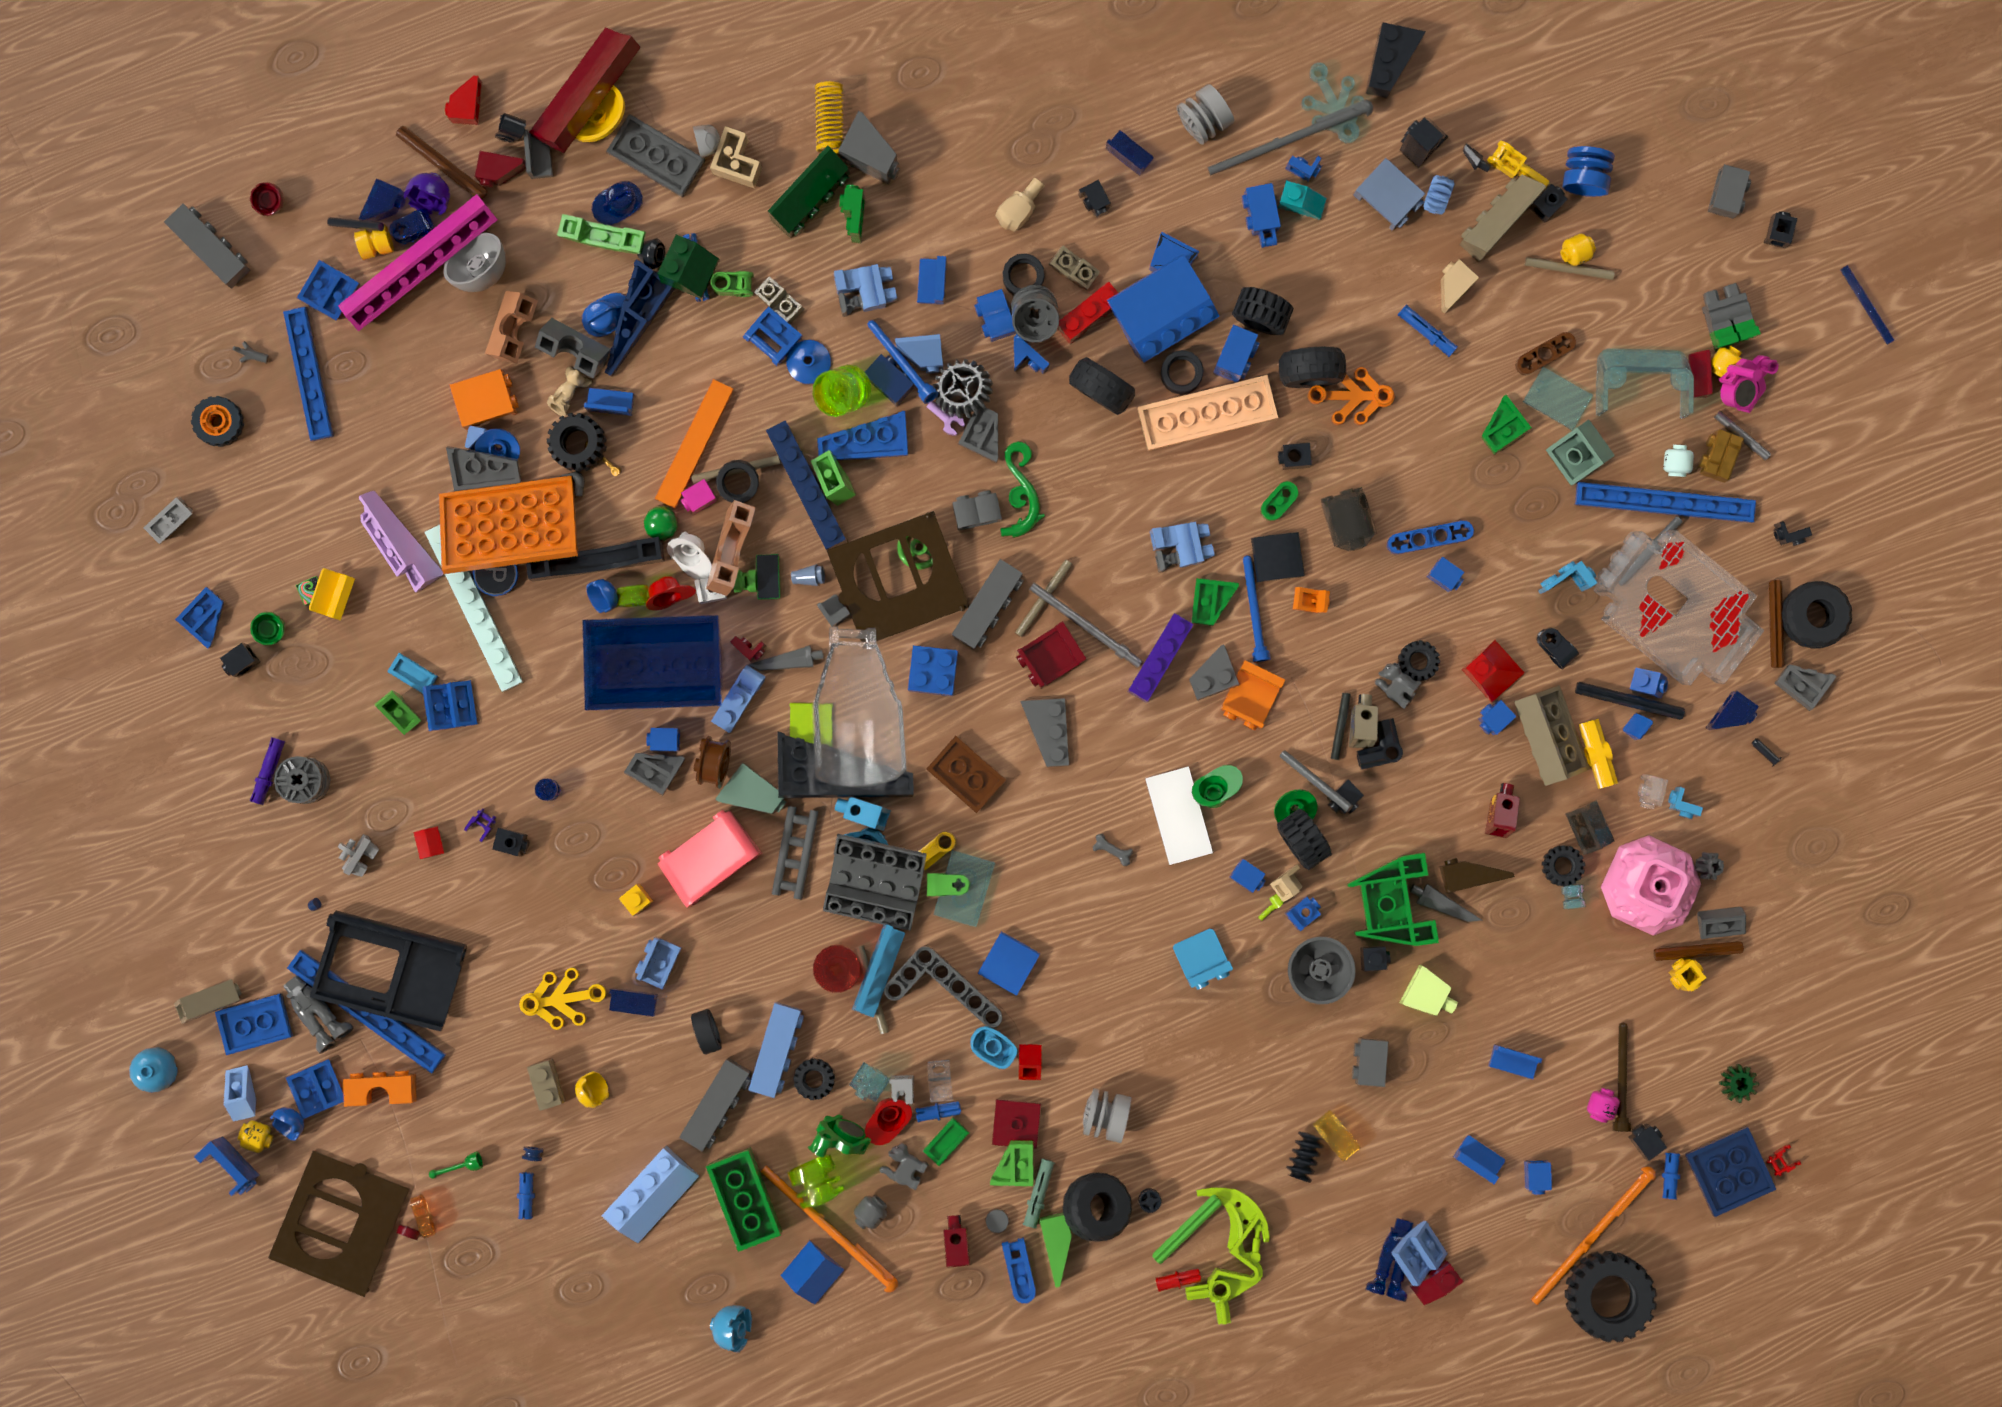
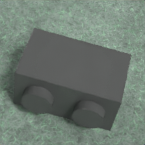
M1724 164L1718 171L1707 212L1731 219L1742 213L1746 202L1743 200L1744 193L1748 192L1751 185V179H1748L1750 171Z
M1358 1038V1043H1354L1353 1054L1357 1057L1356 1066L1353 1065L1352 1079H1355L1357 1085L1385 1087L1388 1041Z

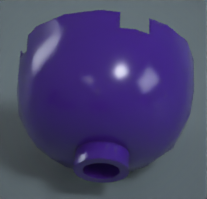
M421 173L410 179L404 191V198L407 197L410 200L408 204L420 212L432 215V211H439L438 215H442L446 212L449 204L450 189L438 174Z

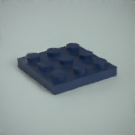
M1747 1126L1685 1153L1713 1217H1717L1777 1190Z

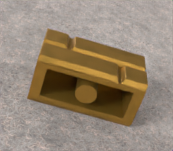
M1717 430L1714 434L1711 433L1706 443V446L1709 447L1707 454H1703L1698 466L1701 467L1700 474L1722 483L1729 481L1744 438L1724 430Z

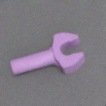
M934 401L927 405V408L944 422L945 427L943 430L948 435L957 436V432L950 426L952 422H957L962 427L965 426L963 418H958L956 414L954 417H951L947 412L944 413L941 407Z

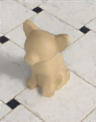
M568 367L565 372L567 381L557 389L554 395H550L547 401L550 409L560 416L567 415L566 412L570 407L569 402L574 395L575 389L578 387L586 388L592 384V380L585 379L582 372Z

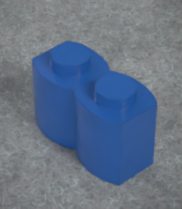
M1002 289L977 297V304H974L977 316L983 317L985 324L981 325L985 338L989 337L991 342L1016 334L1012 325V316Z

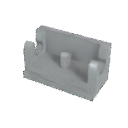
M176 497L143 528L161 544L193 514V510L184 504V500L181 497Z
M914 1075L891 1076L889 1084H892V1098L894 1102H897L899 1097L898 1091H900L901 1096L904 1095V1092L906 1094V1104H913Z

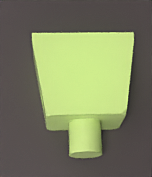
M1421 965L1418 966L1399 1002L1405 1006L1436 1016L1441 1008L1452 1014L1458 1004L1457 1001L1448 997L1451 987Z

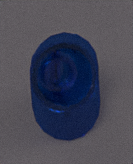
M621 181L615 183L595 197L592 203L593 216L599 223L604 225L619 223L640 208L642 193L631 182Z

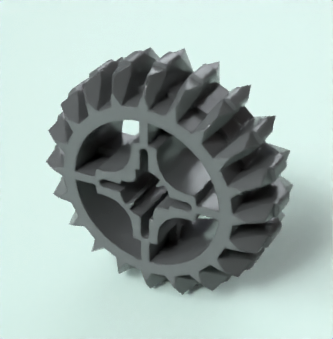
M964 359L962 364L959 360H956L954 366L947 363L948 369H941L942 376H936L935 379L938 383L933 384V387L938 392L935 398L937 399V405L941 407L944 413L948 412L951 417H954L956 414L961 419L963 414H965L967 418H970L973 411L978 415V408L985 409L984 402H990L991 399L988 395L993 394V390L990 387L993 385V382L989 379L988 371H984L985 368L981 364L978 366L974 360L970 364L967 359ZM962 375H971V376L966 377V378L960 377V376H962ZM953 381V385L948 389L950 383ZM959 383H961L962 386L966 388V395L963 391H961ZM978 389L977 393L972 398L973 392ZM959 400H965V401H966V402H963V403H955V402H957V401H959Z

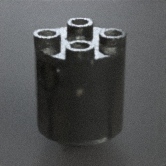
M1362 487L1354 490L1353 488L1340 492V495H1332L1320 499L1334 547L1350 552L1367 547L1373 536L1377 534Z

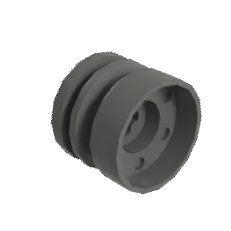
M1029 285L1021 288L1014 295L1011 302L1012 325L1016 334L1029 342H1042L1049 339L1056 332L1059 325L1058 306L1054 294L1046 287Z
M295 756L287 758L279 765L275 772L274 784L279 795L288 802L311 804L318 802L326 795L330 788L331 778L328 769L319 760ZM297 776H303L301 778L302 784H297L299 781Z

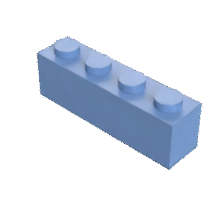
M778 1002L774 1003L748 1089L749 1091L775 1098L777 1093H782L785 1081L781 1080L783 1072H788L791 1063L788 1055L790 1050L794 1051L798 1039L794 1037L796 1028L801 1029L804 1016L801 1015L802 1009Z

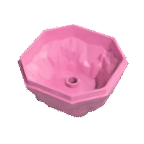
M1648 835L1619 846L1601 885V889L1612 917L1654 936L1683 925L1695 901L1701 882L1697 871H1695L1696 868L1690 854ZM1657 881L1661 885L1659 890L1655 889V883Z

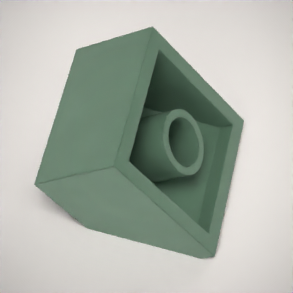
M1589 419L1546 449L1571 486L1615 456Z

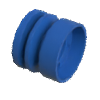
M1589 146L1569 148L1567 152L1569 159L1566 161V166L1572 170L1564 173L1563 190L1581 196L1599 197L1608 195L1611 177L1606 173H1610L1613 170L1614 153L1602 148Z

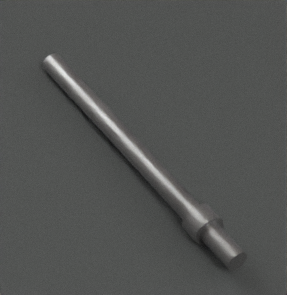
M1035 582L1029 588L1030 591L1115 651L1116 656L1126 659L1137 668L1140 666L1142 660L1129 651L1130 648L1123 643L1120 645Z

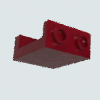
M1063 621L1029 644L1017 650L1019 655L1016 656L1022 668L1027 666L1031 674L1028 677L1034 687L1039 685L1041 689L1086 661V657Z

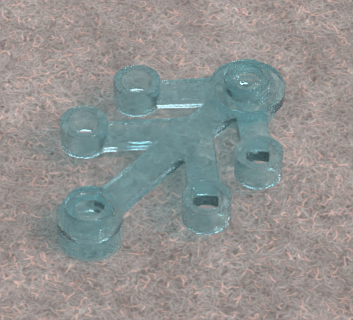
M1323 63L1313 64L1309 76L1311 80L1318 82L1328 104L1315 100L1312 96H1305L1301 102L1302 108L1306 111L1314 109L1326 114L1343 109L1349 92L1355 85L1354 79L1350 76L1342 79L1341 91L1337 100L1326 79L1328 74L1326 65ZM1320 71L1322 76L1316 77L1314 72ZM1344 81H1350L1352 86L1346 87ZM1361 96L1353 97L1351 105L1354 104L1355 100L1362 101L1364 98ZM1310 100L1312 105L1306 106L1304 101ZM1316 115L1313 117L1311 125L1315 124L1314 121L1323 116ZM1358 116L1326 130L1337 133L1338 138L1342 142L1352 143L1359 136V127L1356 124ZM1344 130H1351L1352 135H1345Z

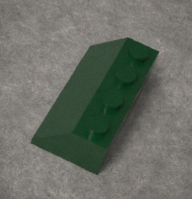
M828 145L768 210L771 221L789 238H792L794 235L798 236L804 230V224L809 218L811 220L814 219L820 212L819 207L824 202L826 204L830 202L835 195L834 191L839 186L843 187L850 179L849 168Z

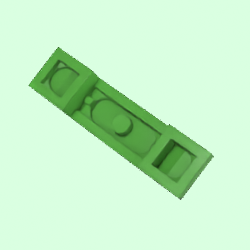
M562 214L557 236L598 248L640 254L646 232L626 227L624 229Z

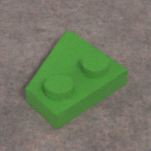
M1010 1141L990 1179V1185H1034L1033 1141Z

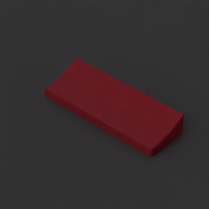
M605 27L529 131L532 137L565 153L641 47L631 35L621 34Z

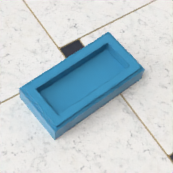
M398 653L387 671L422 694V687L433 685L438 678L437 675L401 653Z

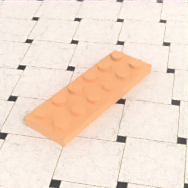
M1267 375L1137 407L1148 451L1278 419Z

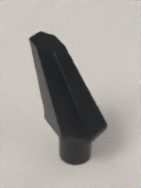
M1465 143L1463 152L1473 169L1476 171L1479 168L1488 172L1491 164L1482 160L1484 156Z

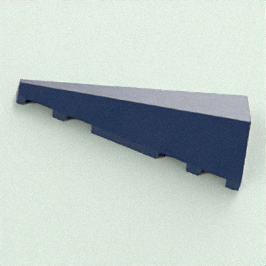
M638 259L634 262L632 277L629 280L626 299L621 309L608 365L605 368V373L611 377L616 373L675 290V288L661 283L658 272Z

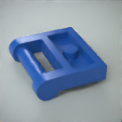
M769 306L743 336L747 342L751 341L770 357L772 363L776 366L784 360L785 356L803 337L801 333ZM759 329L782 347L778 353L756 335Z

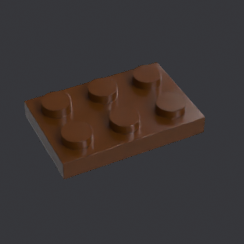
M956 735L926 769L975 813L979 812L1006 781L1003 776Z

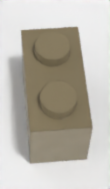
M553 1059L527 1067L540 1111L566 1102Z

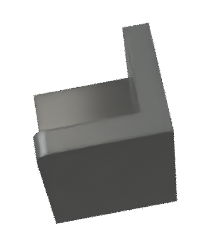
M836 594L823 603L817 604L832 628L851 616L846 607L839 602Z

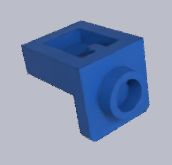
M1292 156L1285 169L1309 182L1312 176L1316 178L1322 168L1319 164L1321 157L1317 156L1313 165L1310 166L1304 158Z

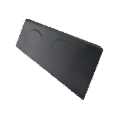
M1382 22L1378 32L1365 94L1383 98L1389 96L1426 31Z
M1424 117L1420 122L1415 120L1404 134V138L1401 140L1403 144L1400 151L1419 168L1449 136L1431 119Z

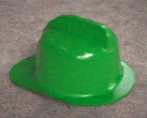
M1223 765L1195 781L1191 792L1193 799L1202 806L1210 808L1221 807L1240 790L1243 784L1242 773L1237 767L1232 765Z

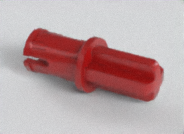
M1199 1269L1180 1273L1175 1271V1274L1156 1277L1158 1291L1161 1292L1176 1287L1181 1289V1286L1201 1282L1202 1278Z

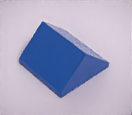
M809 1240L780 1276L797 1295L815 1305L844 1269Z

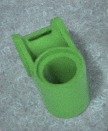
M748 271L717 272L711 278L712 289L714 293L720 296L752 297L751 278L754 277V273ZM719 279L727 281L726 287L722 289L717 288L715 284Z
M927 873V896L962 895L970 889V881L964 875ZM958 878L961 879L962 883H965V887L961 888V891L954 887V883L958 882Z

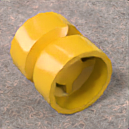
M384 224L383 231L372 230L370 232L369 230H361L354 233L356 246L362 260L376 257L377 252L384 255L394 252L392 238L386 224Z

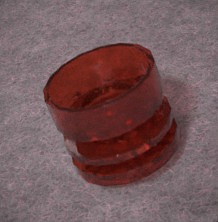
M831 945L824 948L816 956L813 963V975L816 982L824 990L831 993H842L849 990L857 982L860 975V963L856 954L851 949L842 945ZM836 963H839L840 968H843V972H839L838 976H834L833 971L830 970V967L835 966Z

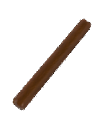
M402 125L398 128L396 136L472 196L477 194L481 200L486 197L487 190L407 127Z

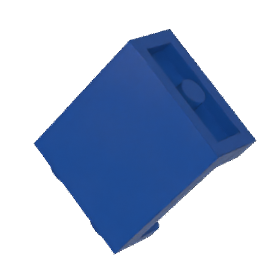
M223 1136L211 1140L194 1156L199 1163L214 1158L237 1182V1185L229 1192L231 1196L238 1193L242 1195L244 1192L250 1191L257 1184L255 1180L260 1176Z

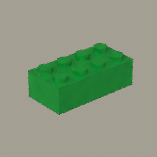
M751 1147L711 1162L706 1166L738 1252L781 1236L782 1228Z

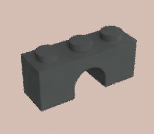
M551 318L540 329L535 348L552 357H555L560 352L573 354L577 358L574 369L591 378H594L605 366L610 348L554 318Z

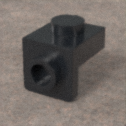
M1784 521L1774 524V537L1777 542H1780L1781 546L1791 542L1793 546L1807 542V537L1812 536L1810 527L1788 533Z

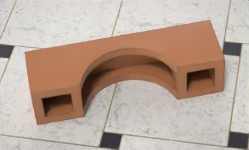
M734 500L728 508L708 578L707 590L727 596L734 588L739 570V555L750 529L756 507Z

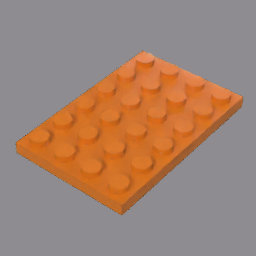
M572 475L439 494L443 574L578 556Z

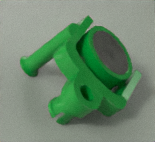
M839 1114L834 1117L825 1116L824 1120L819 1122L816 1128L817 1134L812 1144L808 1146V1149L819 1157H825L827 1150L831 1148H836L847 1155H864L871 1139L869 1137L866 1138L865 1130L861 1126L850 1120L842 1119V1115Z

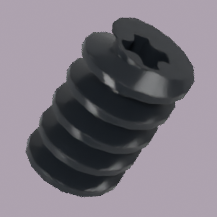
M1300 1131L1298 1134L1303 1139L1295 1140V1143L1300 1148L1292 1149V1152L1297 1157H1289V1160L1294 1165L1286 1166V1169L1291 1172V1174H1288L1289 1176L1311 1183L1312 1179L1307 1174L1315 1173V1170L1310 1166L1318 1165V1162L1313 1157L1321 1156V1153L1316 1148H1324V1145L1319 1140L1325 1139Z

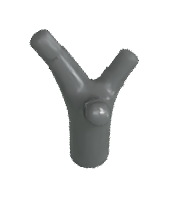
M246 342L242 343L244 349L236 346L232 348V350L245 355L240 358L241 363L251 359L263 363L268 362L269 355L251 349Z

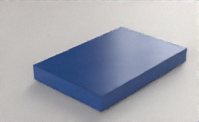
M282 993L215 1012L226 1055L293 1037Z

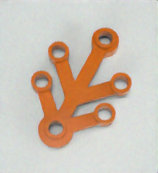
M1359 367L1354 372V378L1357 381H1363L1371 391H1362L1346 374L1341 383L1349 391H1325L1322 386L1316 385L1309 390L1308 399L1312 404H1321L1324 400H1350L1340 411H1336L1332 415L1331 420L1335 425L1343 424L1346 416L1362 401H1372L1363 411L1357 412L1354 416L1355 424L1361 426L1367 422L1368 417L1378 407H1388L1393 403L1395 398L1393 389L1387 385L1379 386L1368 374L1366 368ZM1360 370L1365 373V377H1358L1357 372ZM1318 392L1320 399H1314L1312 394ZM1385 393L1387 395V399L1381 400L1379 398V394ZM1335 415H1341L1342 421L1337 422L1335 420ZM1357 415H1363L1365 420L1359 422Z

